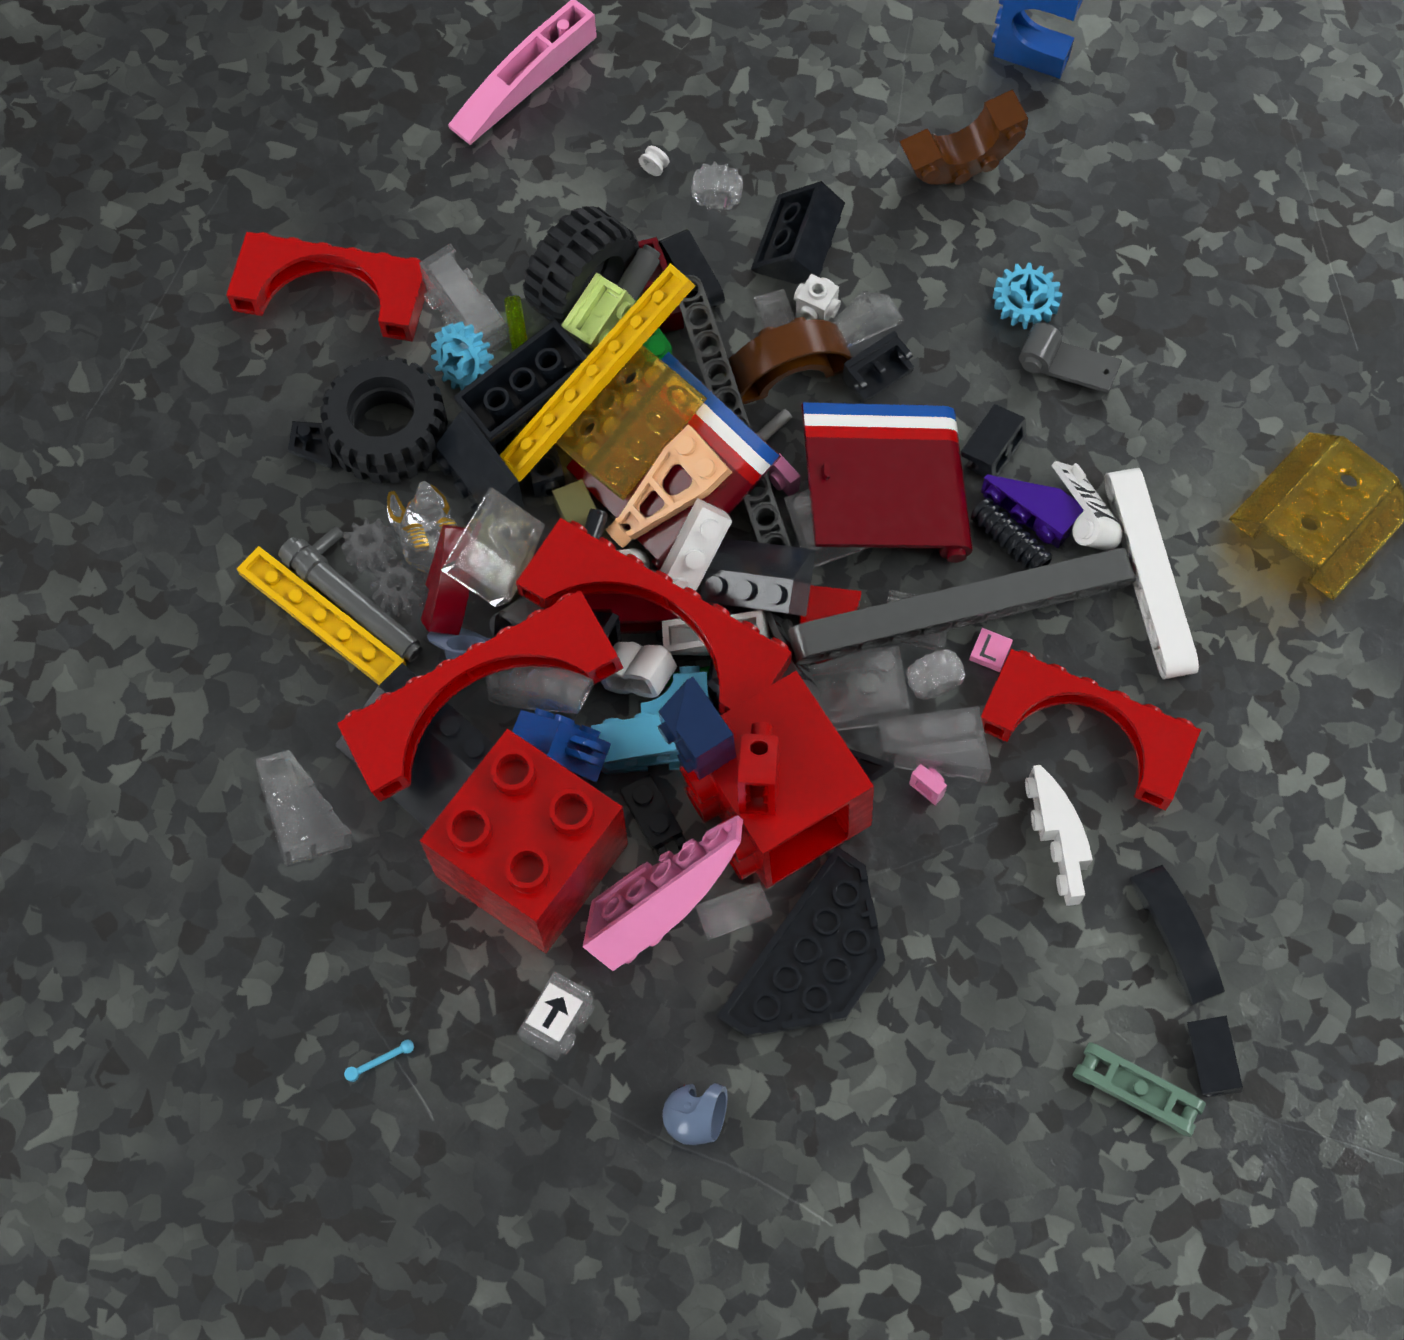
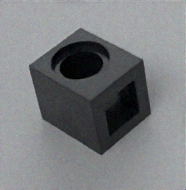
M555 444L528 473L535 498L539 496L551 497L553 496V490L566 485ZM543 470L552 471V473L548 475L539 474Z

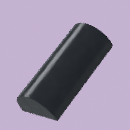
M555 319L453 396V399L461 411L465 410L493 447L538 413L588 356Z

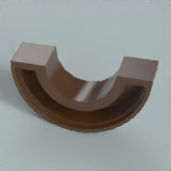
M1012 89L984 102L983 110L978 118L958 132L937 136L931 134L927 128L901 140L900 144L914 173L921 181L934 185L950 183L961 185L972 176L981 172H990L999 165V161L1009 154L1025 137L1028 117Z
M798 317L788 324L776 328L771 326L762 329L758 333V337L744 345L728 360L743 404H748L766 398L769 390L776 383L797 372L819 370L824 373L826 378L843 373L844 363L852 359V355L840 328L836 324L826 320H806L805 317Z

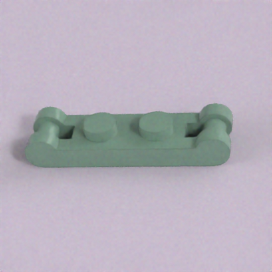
M1091 1042L1087 1044L1083 1052L1086 1056L1082 1064H1078L1073 1072V1076L1076 1079L1092 1085L1172 1127L1176 1132L1192 1137L1196 1125L1193 1123L1197 1115L1203 1113L1206 1106L1202 1099ZM1099 1062L1109 1066L1105 1076L1095 1071ZM1176 1102L1184 1107L1181 1116L1172 1112Z

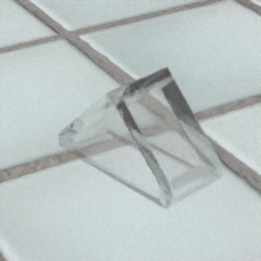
M863 291L834 319V324L840 328L849 347L903 323L904 319L889 295Z

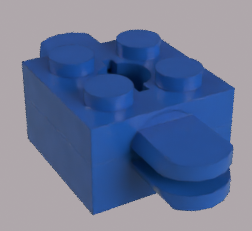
M536 708L534 713L520 710L512 731L577 776L597 782L611 743L599 738L600 731L584 725H577L570 718L559 714L554 715L539 708Z

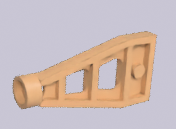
M688 424L664 447L619 517L605 530L618 545L624 548L631 540L637 539L692 506L697 498L702 500L710 495L733 472L697 431ZM674 465H681L692 477V483L690 487L679 494L669 495L663 488V480ZM656 491L665 502L664 506L652 516L645 517L640 512V505L651 492ZM627 524L631 527L628 531L624 528Z

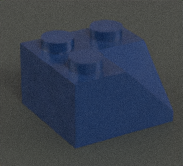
M692 676L684 682L658 711L661 724L657 727L668 744L675 743V747L679 752L677 757L687 773L694 771L699 780L734 759L736 751L734 734Z

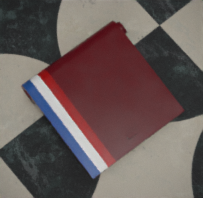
M668 351L566 468L578 480L582 479L586 488L618 518L664 447L689 424L733 472L710 495L702 499V501L727 512L729 515L781 456ZM674 465L663 480V488L669 495H677L690 487L692 477L681 465ZM653 491L640 505V512L645 517H650L660 510L665 502L656 491ZM693 505L637 538L655 557L652 563L659 570ZM627 524L625 526L627 530L631 529L630 525Z
M802 403L815 547L939 548L940 556L947 559L948 562L958 563L967 559V556L972 553L973 549L956 414L953 408L930 405Z

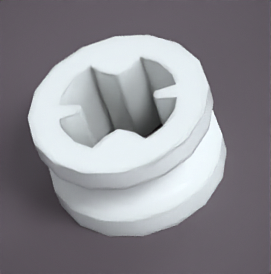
M651 145L646 148L645 154L640 156L639 163L649 174L660 176L663 168L668 166L669 158L660 148Z

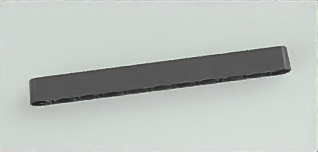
M685 275L695 285L691 291H697L698 293L692 298H684L679 306L706 387L724 404L730 401L735 402V406L730 410L751 428L703 284L698 277ZM698 319H707V321L702 325H694V323ZM708 346H716L712 353H703ZM717 374H726L723 380L719 382L712 381ZM766 473L751 489L752 491L756 487L765 488L763 494L753 497L750 496L749 492L744 497L757 541L759 543L791 546ZM765 516L775 517L774 522L769 526H761L759 524Z
M1118 548L801 623L791 627L787 634L797 664L805 665L1121 589L1134 583L1136 576L1126 549Z

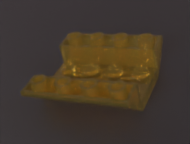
M642 345L556 441V444L620 499L624 500L655 463L665 446L678 435L707 398ZM636 372L635 379L631 383L626 384L630 374ZM594 423L593 430L585 435L586 428Z
M1309 432L1233 513L1229 520L1254 540L1264 531L1314 569L1307 581L1334 601L1404 523V489L1395 474L1344 436ZM1341 476H1352L1356 480L1357 486L1345 485L1341 480ZM1301 519H1312L1317 524V529L1307 530L1302 526Z

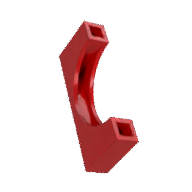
M246 232L226 294L233 311L263 316L273 296L292 280L320 271L341 272L360 279L377 295L380 300L378 323L383 337L413 342L431 279L427 262L415 257H395L385 252H366L355 247H336L325 242H306L295 237H276L266 232Z
M1011 649L980 716L976 729L1008 742L1012 733L1022 721L1044 708L1061 704H1074L1095 709L1116 722L1126 733L1133 745L1139 771L1134 797L1166 811L1174 798L1202 729L1195 727L1191 721L1185 718H1173L1162 713L1160 708L1154 705H1143L1133 701L1124 692L1110 691L1100 687L1091 678H1079L1072 675L1060 665L1046 664L1039 661L1033 654L1027 651Z

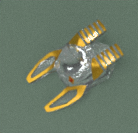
M423 481L419 483L413 499L408 502L406 509L395 491L388 492L387 515L391 527L400 537L401 548L406 562L415 569L429 574L443 524L457 526V524L450 517V506L443 494L432 484Z

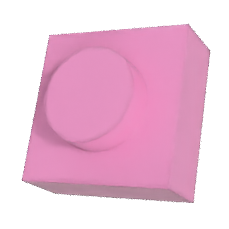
M779 453L781 457L770 468L769 479L777 490H783L791 497L800 490L801 476Z
M920 764L912 772L909 784L934 805L943 798L947 788L943 776L933 768L927 769Z

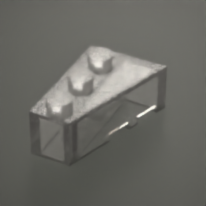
M450 243L419 262L426 293L423 294L424 298L432 310L438 309L442 314L441 319L445 326L463 321L465 327L470 324L474 325L475 334L482 331L483 337L481 340L483 343H490L487 353L492 354L510 342L508 325L486 293L481 294L470 281L473 278L468 268L463 271L456 262V250Z
M979 706L884 718L877 721L875 736L880 759L893 763L897 768L915 770L922 764L927 769L933 768L939 773H944V776L954 778L955 776L976 779L977 782L987 783L991 773V765Z
M290 750L255 759L257 776L285 866L352 847V832L335 814L333 807L323 798L314 786L312 779Z

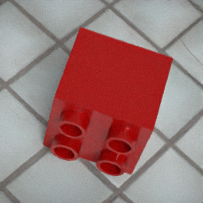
M797 671L792 672L720 715L734 734L736 751L734 759L699 780L694 771L687 773L683 766L679 767L687 783L684 790L704 823L718 815L723 820L720 824L737 815L743 819L741 843L729 864L741 880L756 872L766 889L872 825L874 785ZM755 722L771 724L773 726V735L779 737L776 815L739 813L737 780L741 738L743 734H751V725Z
M507 728L423 835L420 843L437 878L547 954L627 847L628 839L623 806Z

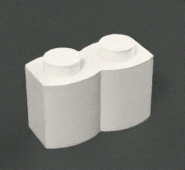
M618 642L613 648L621 661L623 669L603 679L601 682L605 689L614 693L629 694L632 692L642 697L654 698L660 695L677 665L671 652L662 645L640 646L635 642Z

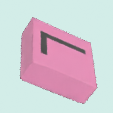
M982 628L969 660L1000 672L1013 640Z

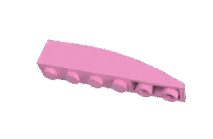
M570 0L533 31L497 66L448 124L449 128L471 145L597 38L595 14L577 0Z

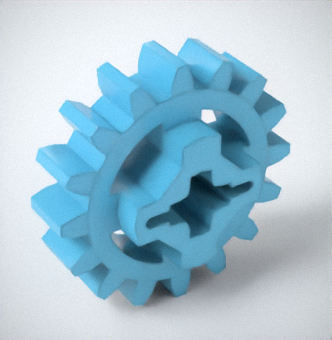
M1027 263L1026 269H1022L1019 264H1015L1013 273L1005 269L1003 277H998L992 297L995 299L994 308L995 310L1002 309L1001 319L1012 318V326L1016 325L1019 321L1022 322L1023 329H1027L1029 323H1040L1042 319L1049 323L1052 314H1057L1062 298V293L1058 292L1060 282H1052L1054 276L1052 272L1046 275L1043 274L1044 266H1039L1037 270H1033L1031 263Z
M460 321L456 324L451 323L442 327L441 331L435 333L434 336L437 341L431 343V347L436 350V353L431 355V359L438 361L439 365L435 367V370H442L444 373L442 377L443 382L451 380L452 389L460 387L463 390L493 367L489 364V361L494 359V355L487 353L490 343L482 342V331L475 334L474 325L470 324L465 327L463 321Z

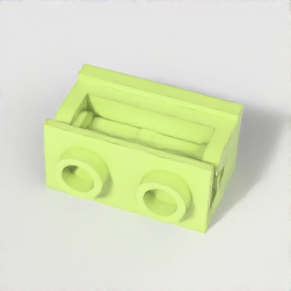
M596 272L561 326L570 336L594 350L636 301L626 290L621 289Z

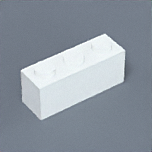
M698 498L696 499L660 571L672 578L674 584L683 589L689 587L695 591L697 590L732 523L727 512Z

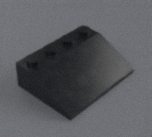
M401 663L376 688L362 709L373 704L380 695L387 692H395L404 687L408 680L417 675ZM446 703L430 721L418 744L412 766L411 786L391 797L428 830L495 744L451 705ZM342 735L335 746L358 767Z

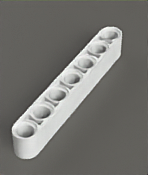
M1132 468L1106 473V494L1112 514L1122 527L1121 545L1122 548L1126 549L1136 576L1133 586L1159 674L1162 679L1196 674L1199 669L1197 652L1140 468Z

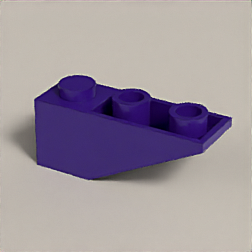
M988 474L983 481L981 493L984 494L986 499L991 498L994 501L993 505L998 504L1010 513L1011 518L1018 524H1025L1036 532L1037 537L1041 541L1052 544L1056 548H1059L1073 532L1074 522L1084 511L1077 500L1060 488Z

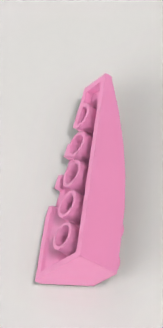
M737 815L706 831L702 841L697 842L695 839H691L683 843L682 849L675 855L670 850L661 854L658 860L660 862L653 866L648 862L640 865L591 901L582 947L614 971L624 963H631L647 947H653L658 944L662 937L683 920L703 899L725 870L741 843L743 819Z

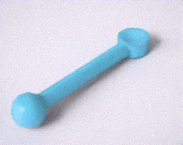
M404 1040L399 1047L357 1068L348 1067L344 1072V1076L348 1081L354 1082L358 1080L361 1073L401 1053H411L414 1049V1043L411 1040Z

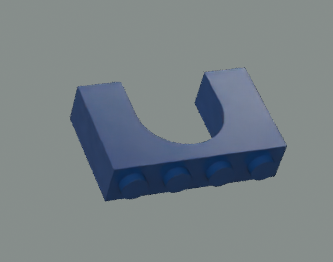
M999 0L1001 6L995 19V23L999 25L996 26L991 41L996 44L993 56L1060 79L1070 58L1075 37L1035 23L1024 10H1042L1074 21L1083 0Z

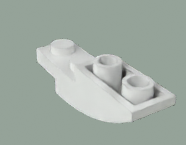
M1035 765L1031 770L1029 778L1025 779L1027 797L1033 798L1035 810L1031 811L1032 827L1034 831L1039 830L1040 841L1054 840L1050 844L1052 860L1053 862H1058L1060 875L1056 877L1059 896L1064 895L1066 906L1079 905L1085 896L1081 870H1087L1093 860L1089 842L1076 810L1065 792L1041 765Z

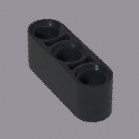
M688 229L659 240L668 266L671 263L682 274L694 275L701 280L711 308L725 303L723 290ZM691 291L685 298H692L698 292Z

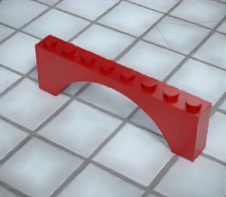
M562 518L558 520L516 581L519 595L543 609L554 605L561 596L581 590L584 596L610 593L634 596L669 610L684 621L706 647L717 672L720 689L719 712L721 714L779 681L791 663L792 652L789 650L788 645L780 639L765 637L759 633L760 630L754 624L745 620L741 623L734 619L723 606L719 604H713L712 606L703 601L701 595L689 587L683 589L677 586L666 573L659 570L653 572L646 568L643 561L635 555L627 554L626 556L616 550L615 545L603 537L596 539L588 534L584 526L575 521L569 523Z
M581 590L561 596L554 605L545 610L539 609L532 612L523 622L501 629L495 637L484 643L473 644L466 650V653L455 659L442 661L436 666L435 670L424 676L419 675L411 678L404 687L395 692H387L380 695L373 704L363 709H355L349 712L343 720L337 723L371 793L380 802L411 786L414 756L424 731L437 712L454 695L471 683L499 671L533 666L555 668L570 672L594 685L623 669L618 655Z

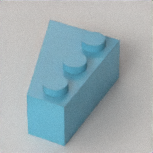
M643 712L636 714L631 719L609 718L603 720L602 724L591 725V728L601 732L599 735L600 739L611 743L605 763L601 769L603 773L648 771V766L669 764V770H680V761L677 757L679 752L675 747V743L668 744L658 730L657 726L661 724L659 714Z

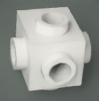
M811 274L805 284H799L793 299L796 301L795 317H805L806 320L820 319L829 321L831 317L834 318L841 305V301L838 300L839 286L827 278H820Z

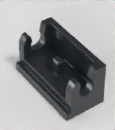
M893 331L845 362L842 379L864 404L911 373L914 366L909 359L913 355L898 337V334Z
M994 404L961 450V456L969 460L965 466L983 477L987 474L999 476L1027 436L1025 417Z
M1227 1015L1187 1022L1202 1095L1214 1097L1242 1093L1243 1086Z

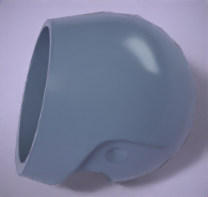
M714 1083L700 1097H697L694 1084H686L674 1090L666 1099L662 1112L663 1123L668 1134L685 1145L715 1142L719 1137L725 1119L728 1100L727 1088L721 1084Z

